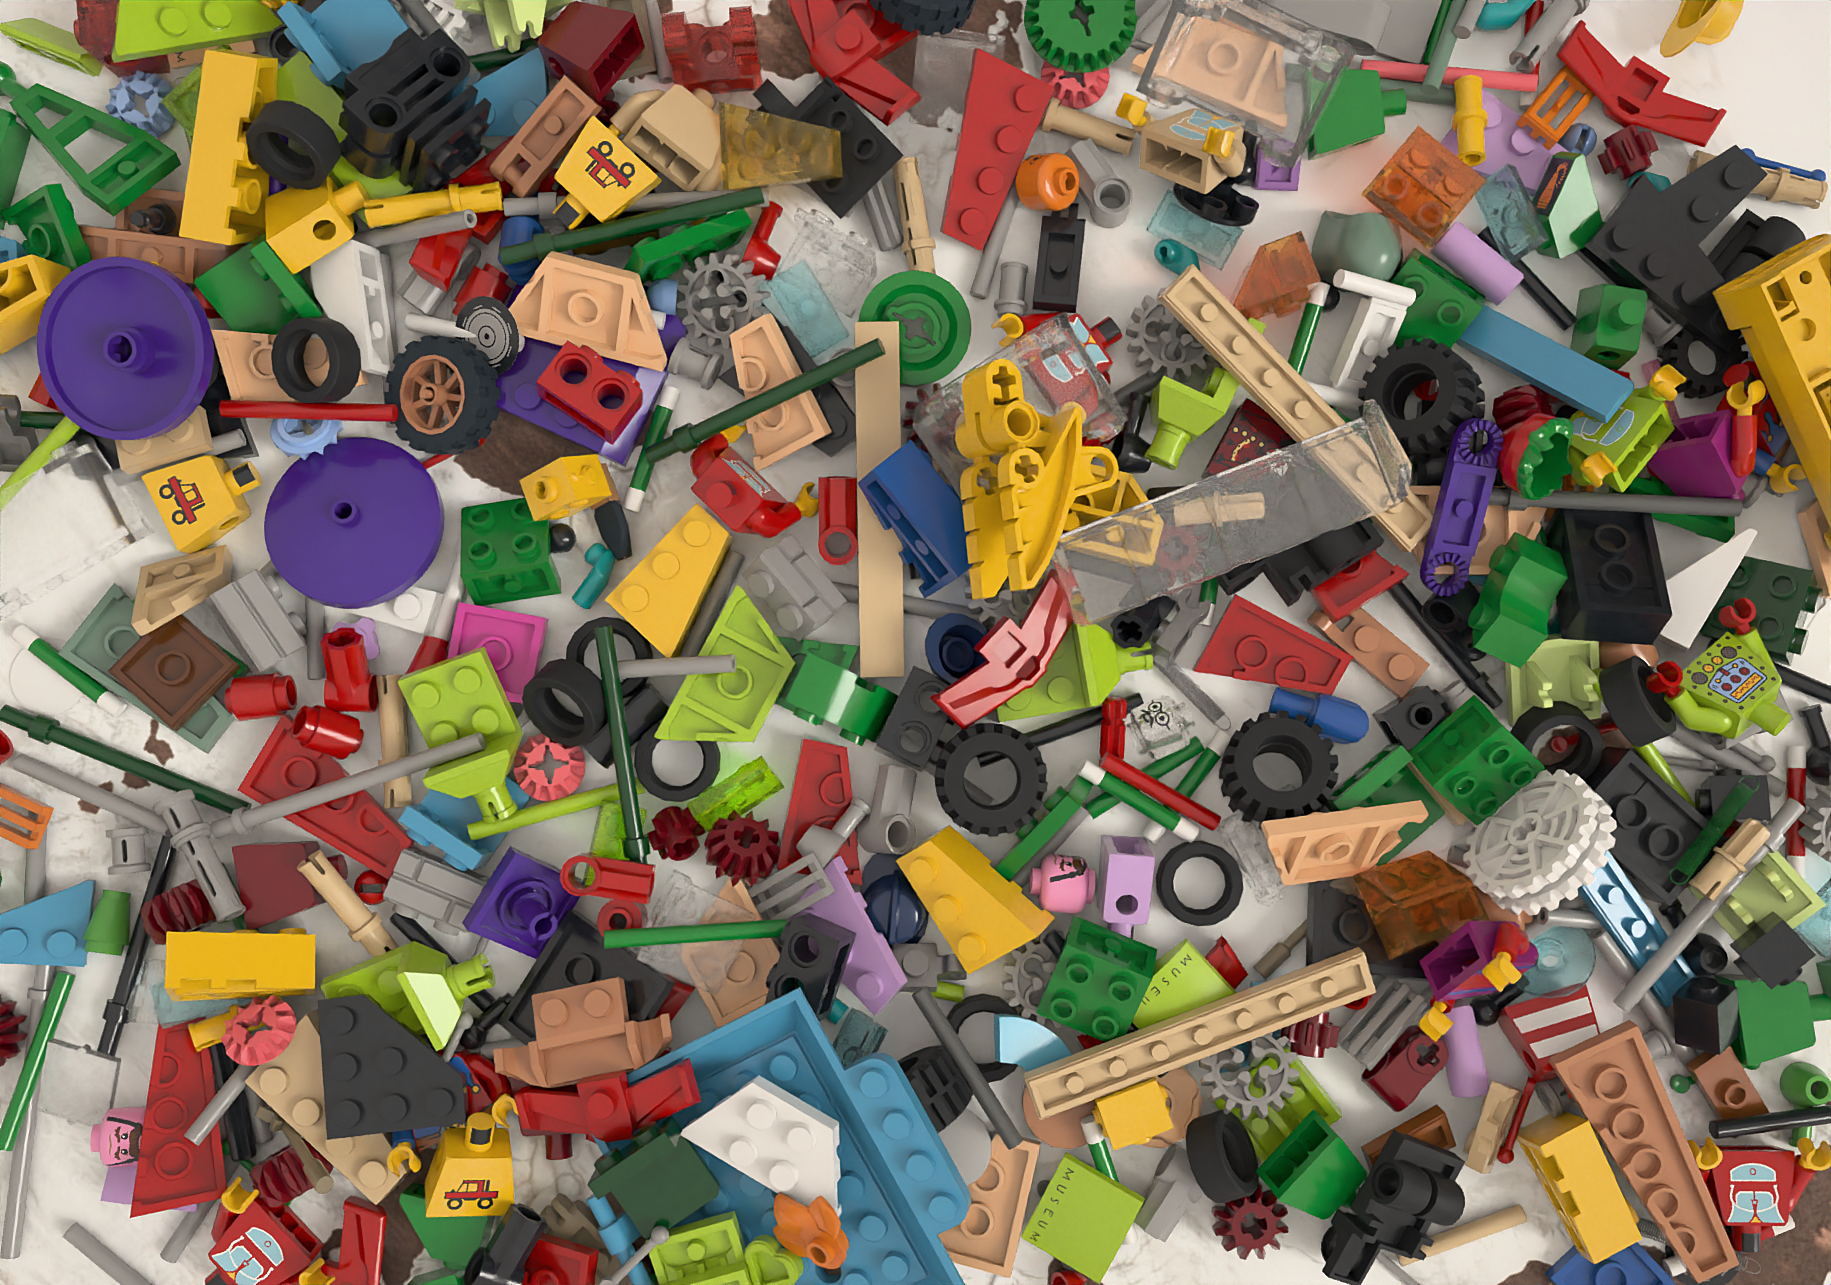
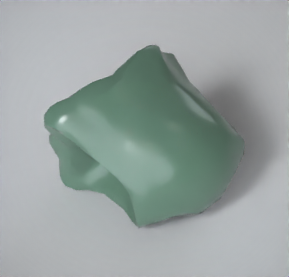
M1325 210L1321 216L1311 251V267L1323 281L1334 285L1335 273L1339 269L1391 283L1400 271L1403 260L1402 237L1396 214L1393 212H1372L1347 215ZM1338 288L1341 292H1353L1346 289Z

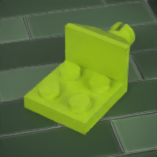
M1250 317L1247 321L1262 335L1267 324ZM1222 365L1220 368L1216 366L1211 376L1208 375L1200 392L1169 377H1162L1150 395L1152 397L1149 404L1151 423L1157 427V432L1150 448L1147 449L1144 455L1145 458L1166 469L1176 470L1186 445L1193 443L1208 432L1226 414L1239 383Z
M1086 617L1075 618L1050 660L1047 672L1032 688H1026L996 708L998 723L1100 706L1121 680L1120 675L1140 670H1153L1152 654L1138 657L1131 656V653L1151 649L1149 639L1140 649L1137 647L1124 649L1112 640L1113 635L1094 622Z
M484 646L401 676L397 682L429 749L478 732L482 733L486 741V749L430 767L422 779L425 787L460 799L472 795L482 813L481 816L484 823L487 824L496 821L495 814L497 813L500 820L513 814L518 807L507 789L505 779L513 765L523 731Z
M413 941L323 978L320 988L326 999L369 994L382 1005L384 1010L400 1023L407 1025L416 1034L422 1035L426 1033L435 1051L445 1048L460 1017L465 998L483 989L494 987L496 980L491 964L483 966V964L488 963V958L484 953L477 954L473 958L457 965H452L446 954Z

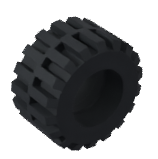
M1413 338L1404 340L1403 348L1394 344L1387 348L1389 355L1385 358L1378 355L1372 361L1376 367L1372 373L1366 370L1362 380L1367 382L1366 388H1359L1358 398L1365 402V404L1358 408L1360 416L1367 420L1364 425L1369 432L1375 435V438L1409 458L1413 455L1419 460H1428L1430 454L1437 458L1446 456V448L1451 447L1454 433L1459 425L1471 418H1482L1484 410L1477 406L1478 403L1485 401V392L1478 387L1482 384L1479 375L1472 370L1473 367L1443 343L1437 344L1432 339L1423 338L1420 344ZM1438 380V395L1433 406L1422 416L1406 420L1404 414L1405 403L1413 389L1423 382Z
M1278 710L1275 718H1271L1269 711L1260 713L1255 722L1252 718L1248 719L1242 724L1240 731L1236 730L1231 737L1219 769V779H1223L1220 789L1223 797H1230L1228 807L1233 813L1238 809L1242 811L1244 815L1241 820L1248 825L1253 819L1260 822L1258 829L1262 830V821L1307 816L1314 812H1320L1331 796L1339 774L1334 772L1339 765L1338 756L1330 755L1334 744L1330 737L1324 740L1320 738L1319 735L1323 729L1315 723L1311 728L1304 724L1307 717L1297 714L1295 720L1289 719L1288 711ZM1270 752L1289 757L1295 762L1301 772V787L1292 791H1277L1267 787L1259 780L1254 771V758Z
M997 723L976 724L958 732L944 746L936 763L934 775L937 797L945 813L960 828L963 827L976 835L985 834L989 837H995L1002 833L1010 834L1017 831L1016 828L1021 825H1027L1033 819V814L1040 810L1043 804L1042 799L1044 793H1047L1048 782H1046V773H1048L1046 763L1043 762L1038 747L1022 732L1013 727ZM986 752L999 753L1008 758L1017 774L1014 792L1007 800L997 805H984L976 802L969 796L964 785V773L967 765L973 758Z
M944 1046L926 1047L897 1061L937 1133H940L956 1120L972 1099L973 1092Z

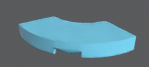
M994 1014L995 1059L997 1061L1017 1064L1028 1072L1073 1055L1057 1035L1039 1023L1017 1015Z

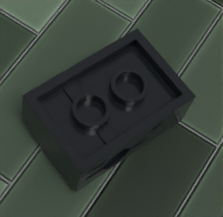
M1556 508L1544 532L1548 541L1546 546L1561 553L1568 579L1555 598L1562 639L1652 645L1673 615L1652 513Z
M1606 746L1602 751L1601 760L1594 772L1583 780L1611 807L1613 812L1610 816L1616 821L1617 828L1610 832L1616 840L1614 847L1608 849V851L1633 887L1644 899L1670 906L1688 886V882L1714 856L1715 852L1713 849L1716 846L1720 848L1727 841L1723 834L1718 841L1715 839L1717 843H1715L1714 847H1710L1712 848L1710 852H1708L1707 856L1701 861L1702 863H1700L1689 878V875L1678 870L1675 865L1680 862V858L1688 851L1687 849H1689L1690 845L1695 842L1694 840L1700 835L1704 827L1707 826L1709 821L1630 749ZM1672 869H1674V870H1673L1672 873H1671V878H1672V880H1673L1674 882H1672L1671 879H1670V872H1671ZM1689 878V880H1688L1686 883H1684V884H1676V883H1683V882H1685V881Z

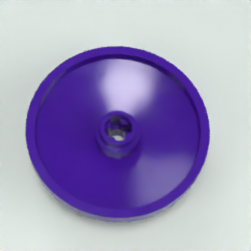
M107 257L93 260L73 270L56 286L49 296L42 311L37 332L38 364L44 384L51 398L72 422L82 429L103 438L136 441L155 438L170 432L182 424L195 411L205 395L210 382L214 361V346L210 324L202 305L191 289L180 278L169 270L148 261L127 257Z
M351 437L339 439L337 444H327L324 447L323 455L315 451L310 453L306 460L299 458L282 475L267 504L264 520L265 543L276 570L294 589L305 597L334 608L359 609L371 607L402 594L413 586L428 570L442 541L445 520L444 506L438 487L431 475L413 455L403 448L375 438Z

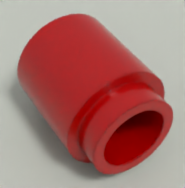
M487 262L483 269L474 265L453 300L457 304L452 313L458 316L462 307L468 301L481 296L495 298L504 304L513 289L505 284L509 276Z
M279 672L234 678L231 686L225 690V704L228 712L234 714L239 721L282 716L287 711L296 708L297 689L290 675L282 676Z
M320 705L313 707L303 706L298 711L291 729V738L299 741L301 747L341 760L346 759L350 753L355 754L359 750L364 737V731L360 729L358 718Z
M616 899L607 902L600 909L597 917L598 930L603 937L604 930L623 929L616 923L615 913H621L626 917L627 925L624 929L646 928L648 923V911L644 904Z

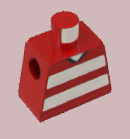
M1585 983L1504 1007L1497 1020L1520 1059L1538 1083L1558 1077L1549 1063V1057L1600 1034ZM1564 1086V1088H1565V1090H1566V1093H1567L1569 1099H1570V1100H1573V1098L1571 1097L1570 1093L1568 1092V1090H1567L1566 1087Z

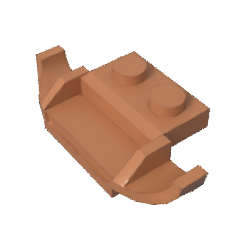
M150 188L116 214V228L77 224L83 241L90 249L91 261L107 257H127L148 262H158L159 266L175 274L184 283L195 284L194 281L197 276L246 244L240 243L230 246L180 237L185 192ZM165 204L174 211L177 222L171 233L157 235L148 228H139L133 225L130 216L137 210H147L151 205Z
M620 977L534 994L531 996L537 1041L528 1042V1045L521 1047L494 1049L495 1073L524 1081L530 1085L552 1089L575 1085L583 1077L622 1070H625L626 1074L656 1060L670 1045L673 1039L669 1013L662 1014L658 1018L642 1022L629 1021L624 979Z

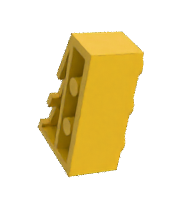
M696 503L609 594L605 601L666 658L679 657L692 625L697 620L699 610L709 589L712 588L734 538Z
M951 825L946 826L918 843L909 852L896 860L968 975L1038 937L1055 919L1046 909L1041 911L1021 893L1023 889L1012 880L1009 883L989 865L992 861Z
M286 928L279 930L278 934L260 933L258 930H236L231 933L204 931L167 932L164 989L172 1002L253 998L254 996L264 998L271 995L275 997L315 995L316 934H307L306 929Z
M1562 1110V1114L1553 1117L1548 1114L1519 1129L1516 1140L1582 1257L1596 1264L1642 1239L1636 1226L1639 1218L1629 1201L1623 1197L1616 1182V1176L1606 1160L1589 1120Z

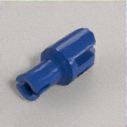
M537 191L533 195V197H538L539 191ZM539 215L512 216V218H508L503 222L499 248L533 240V235L544 233L545 229L539 223ZM498 253L499 263L508 273L509 278L518 285L525 286L541 264L539 258L503 266L500 253Z
M1275 687L1268 709L1269 713L1277 714L1278 710L1288 711V718L1295 720L1297 714L1307 717L1304 724L1311 728L1316 723L1323 729L1319 735L1320 738L1326 739L1330 737L1332 742L1350 744L1364 738L1369 730L1367 713L1360 705L1352 701L1320 693L1319 696L1315 695L1314 699Z

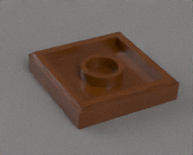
M180 614L148 634L143 635L108 672L172 730L177 732L241 666L187 617Z

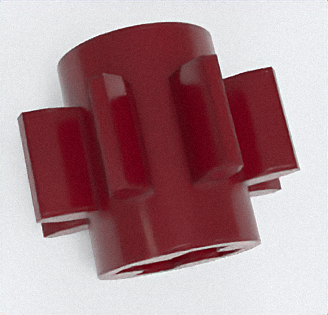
M1632 125L1604 139L1603 142L1606 149L1597 158L1605 175L1617 172L1620 181L1631 178L1636 172L1640 171L1641 173L1652 167L1653 164L1650 156L1658 151L1659 148L1651 131L1638 133L1636 126Z
M670 806L659 811L651 820L655 830L650 831L647 835L653 850H658L662 860L669 857L672 860L681 861L688 859L696 853L700 847L697 837L703 835L706 831L699 817L694 816L690 807L683 810L677 806Z
M1326 1011L1282 1028L1280 1038L1286 1036L1289 1039L1288 1042H1291L1290 1052L1307 1057L1324 1058L1325 1048L1337 1047L1339 1026L1332 1025L1329 1022L1330 1012Z

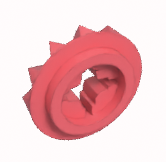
M1045 60L1041 69V81L1055 87L1051 98L1060 99L1059 104L1072 109H1082L1096 103L1105 93L1110 78L1108 67L1094 72L1083 73V85L1081 86L1080 82H1077L1074 77L1063 78V76L1068 74V71L1058 69Z
M541 733L528 737L522 747L517 750L513 770L519 786L527 795L534 799L548 802L567 797L579 787L585 774V758L579 746L559 744ZM546 749H550V753L555 761L569 763V765H562L561 768L554 769L552 784H549V779L543 770L531 768V766H537V764L544 762L545 755H547Z
M274 995L267 999L254 996L251 1004L245 1007L237 1006V1014L232 1020L224 1021L226 1033L220 1039L225 1046L226 1054L236 1063L245 1066L261 1065L273 1060L288 1047L295 1034L296 1017L287 1002L279 1000ZM261 1021L271 1029L257 1031L254 1036L247 1030L251 1026H259Z

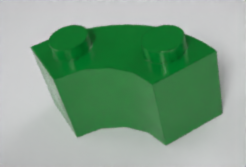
M1514 532L1506 545H1499L1492 553L1489 561L1491 571L1482 589L1478 604L1473 608L1469 616L1468 624L1473 628V646L1521 669L1548 637L1547 622L1550 610L1568 576L1561 553Z
M808 652L785 701L796 706L793 715L816 726L820 718L842 728L839 736L863 747L866 739L877 743L899 696Z

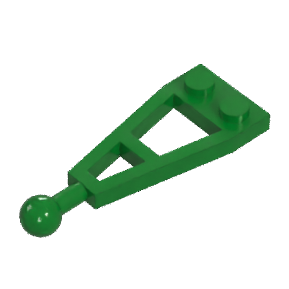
M0 61V96L7 95L12 99L9 104L15 115L81 193L113 217L181 165L177 153L147 131L41 84L36 83L27 89L16 81L13 69L8 64ZM46 107L66 117L47 129L35 113ZM90 128L127 144L88 175L64 148Z

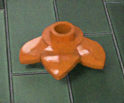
M779 1192L775 1196L773 1206L774 1216L778 1223L773 1228V1233L777 1240L793 1254L799 1257L810 1258L817 1266L827 1269L839 1268L846 1260L849 1241L844 1231L840 1228V1219L832 1206L821 1195L816 1197L809 1207H806Z

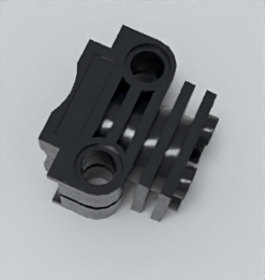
M410 27L393 40L391 47L383 56L372 62L361 64L345 77L343 88L346 101L342 103L344 111L340 113L338 123L347 133L345 139L340 142L341 155L360 173L373 179L387 178L401 168L399 182L406 187L415 180L412 194L428 192L431 189L438 191L451 179L449 174L461 164L465 167L471 165L483 150L480 144L482 137L489 128L487 119L492 103L484 98L475 105L478 90L472 85L465 90L471 64L464 50L440 28L423 40Z

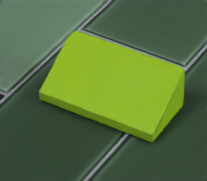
M24 18L0 24L1 33L18 47L93 77H99L109 54V49L104 45L35 18Z

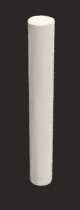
M408 313L405 317V327L408 330L450 338L476 337L475 334L455 327L456 321L416 313ZM519 334L518 352L522 351L525 344L524 336Z

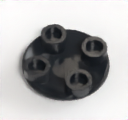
M1228 176L1206 194L1178 183H1174L1173 194L1182 206L1196 216L1219 225L1233 227L1249 225L1253 222L1259 209V203L1256 200L1242 195L1232 188L1234 182Z

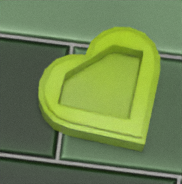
M759 1235L745 1248L744 1259L752 1285H794L803 1273L804 1265L802 1258L786 1248H782L779 1242L772 1236Z

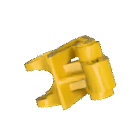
M997 359L973 369L965 375L962 382L965 421L958 426L955 434L958 450L966 458L974 460V465L966 468L960 478L961 500H966L962 506L965 532H970L966 537L968 564H973L969 569L972 600L995 597L1008 576L1010 591H1023L1034 588L1050 563L1063 532L1069 508L1075 499L1081 495L1112 487L1116 483L1119 474L1117 459L1109 449L1082 446L1081 408L1076 407L1054 416L1037 413L1032 405L1024 401L1022 378L1016 365L1006 359ZM990 456H1003L998 465L990 462ZM1093 457H1098L1105 465L1106 476L1103 481H1098L1091 473L1090 463ZM981 477L983 480H988L989 489L985 490L984 487L978 486L977 478Z

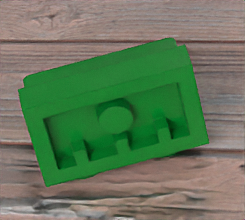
M266 231L197 276L194 281L198 289L228 326L236 332L277 335L282 326L293 319L318 318L323 312V308L316 299L314 291L299 272L293 275L267 243Z
M1414 247L1403 261L1400 271L1391 281L1393 284L1414 289L1416 292L1415 301L1411 306L1407 307L1406 315L1393 345L1396 344L1403 348L1404 340L1414 338L1421 344L1423 338L1434 340L1437 344L1443 343L1451 349L1483 309L1485 296Z
M526 498L467 506L461 509L460 576L474 605L484 606L561 593V578L550 554V520L534 522Z
M1475 695L1470 697L1408 752L1413 758L1411 760L1431 786L1475 825L1481 824L1486 818L1496 813L1500 806L1521 788L1531 783L1533 778L1544 769V765L1504 727Z
M1402 745L1385 746L1334 789L1325 803L1330 812H1336L1358 806L1366 808L1422 801L1429 814L1427 819L1421 824L1407 822L1398 831L1402 841L1391 851L1380 857L1378 863L1375 864L1378 867L1386 865L1445 814L1444 810L1407 766L1413 758Z
M1074 915L1067 930L1061 955L1038 1004L1037 1014L1104 1042L1126 1035L1152 981L1158 949Z

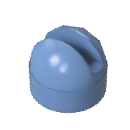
M1577 123L1571 125L1557 143L1569 152L1584 154L1586 158L1596 146L1597 135L1591 126ZM1580 135H1583L1584 140L1581 149L1578 150L1574 147Z
M659 279L649 286L646 297L652 310L665 312L666 315L676 314L678 280Z

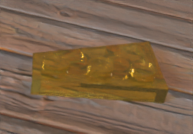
M719 101L723 190H744L761 186L762 189L842 177L840 131Z

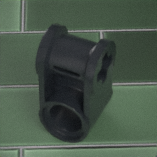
M1452 576L1446 577L1442 583L1447 582ZM1468 580L1467 582L1465 581L1463 589L1460 588L1458 593H1453L1451 596H1440L1432 593L1423 604L1421 612L1426 623L1435 629L1455 649L1459 656L1467 661L1475 662L1482 659L1487 653L1474 646L1468 647L1473 642V628L1469 626L1468 620L1481 595Z

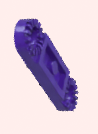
M1471 418L1464 421L1454 433L1420 566V579L1423 585L1440 596H1451L1453 593H1458L1460 588L1463 589L1465 587V581L1467 582L1469 579L1467 576L1472 556H1475L1497 472L1496 464L1499 452L1503 448L1501 446L1504 438L1501 436L1502 431L1495 423L1483 418ZM1477 429H1484L1488 437L1487 444L1482 451L1473 454L1467 448L1469 446L1467 441L1470 440L1468 437L1473 435V431L1477 432ZM1444 561H1451L1454 566L1452 577L1445 583H1437L1434 579L1435 568L1439 567V563L1443 564Z

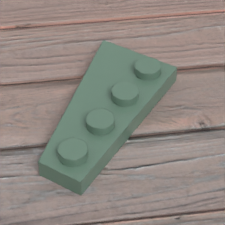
M113 583L58 655L172 730L108 672L142 637L139 636L131 624L134 609L133 601L120 586ZM214 694L177 732L172 731L201 751L209 754L235 717L228 712L226 706Z

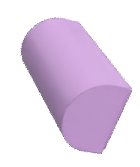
M1457 221L1445 231L1430 250L1432 254L1496 306L1504 301L1524 278V274L1462 223Z
M1463 998L1456 999L1451 1012L1444 1013L1454 1024L1440 1037L1448 1050V1060L1445 1068L1451 1095L1461 1098L1487 1095L1490 1085L1473 1008Z

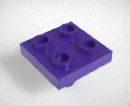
M510 846L462 924L470 932L538 959L569 909L573 910L581 896L569 894L563 888L560 881L561 869ZM576 877L579 883L587 886L581 878Z

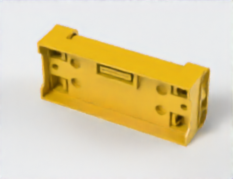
M1823 233L1792 246L1719 287L1712 293L1729 330H1741L1831 528V234ZM1830 529L1828 532L1824 534V538L1831 551Z

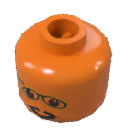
M1061 153L1030 155L1022 161L1017 170L1015 180L1016 192L1020 201L1028 209L1034 211L1063 210L1074 202L1078 194L1080 185L1079 172L1075 163L1067 155Z

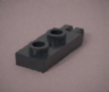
M1072 203L1070 205L1068 218L1060 217L1061 210L1052 211L1051 216H1042L1032 310L1076 313L1086 219H1078L1079 203Z

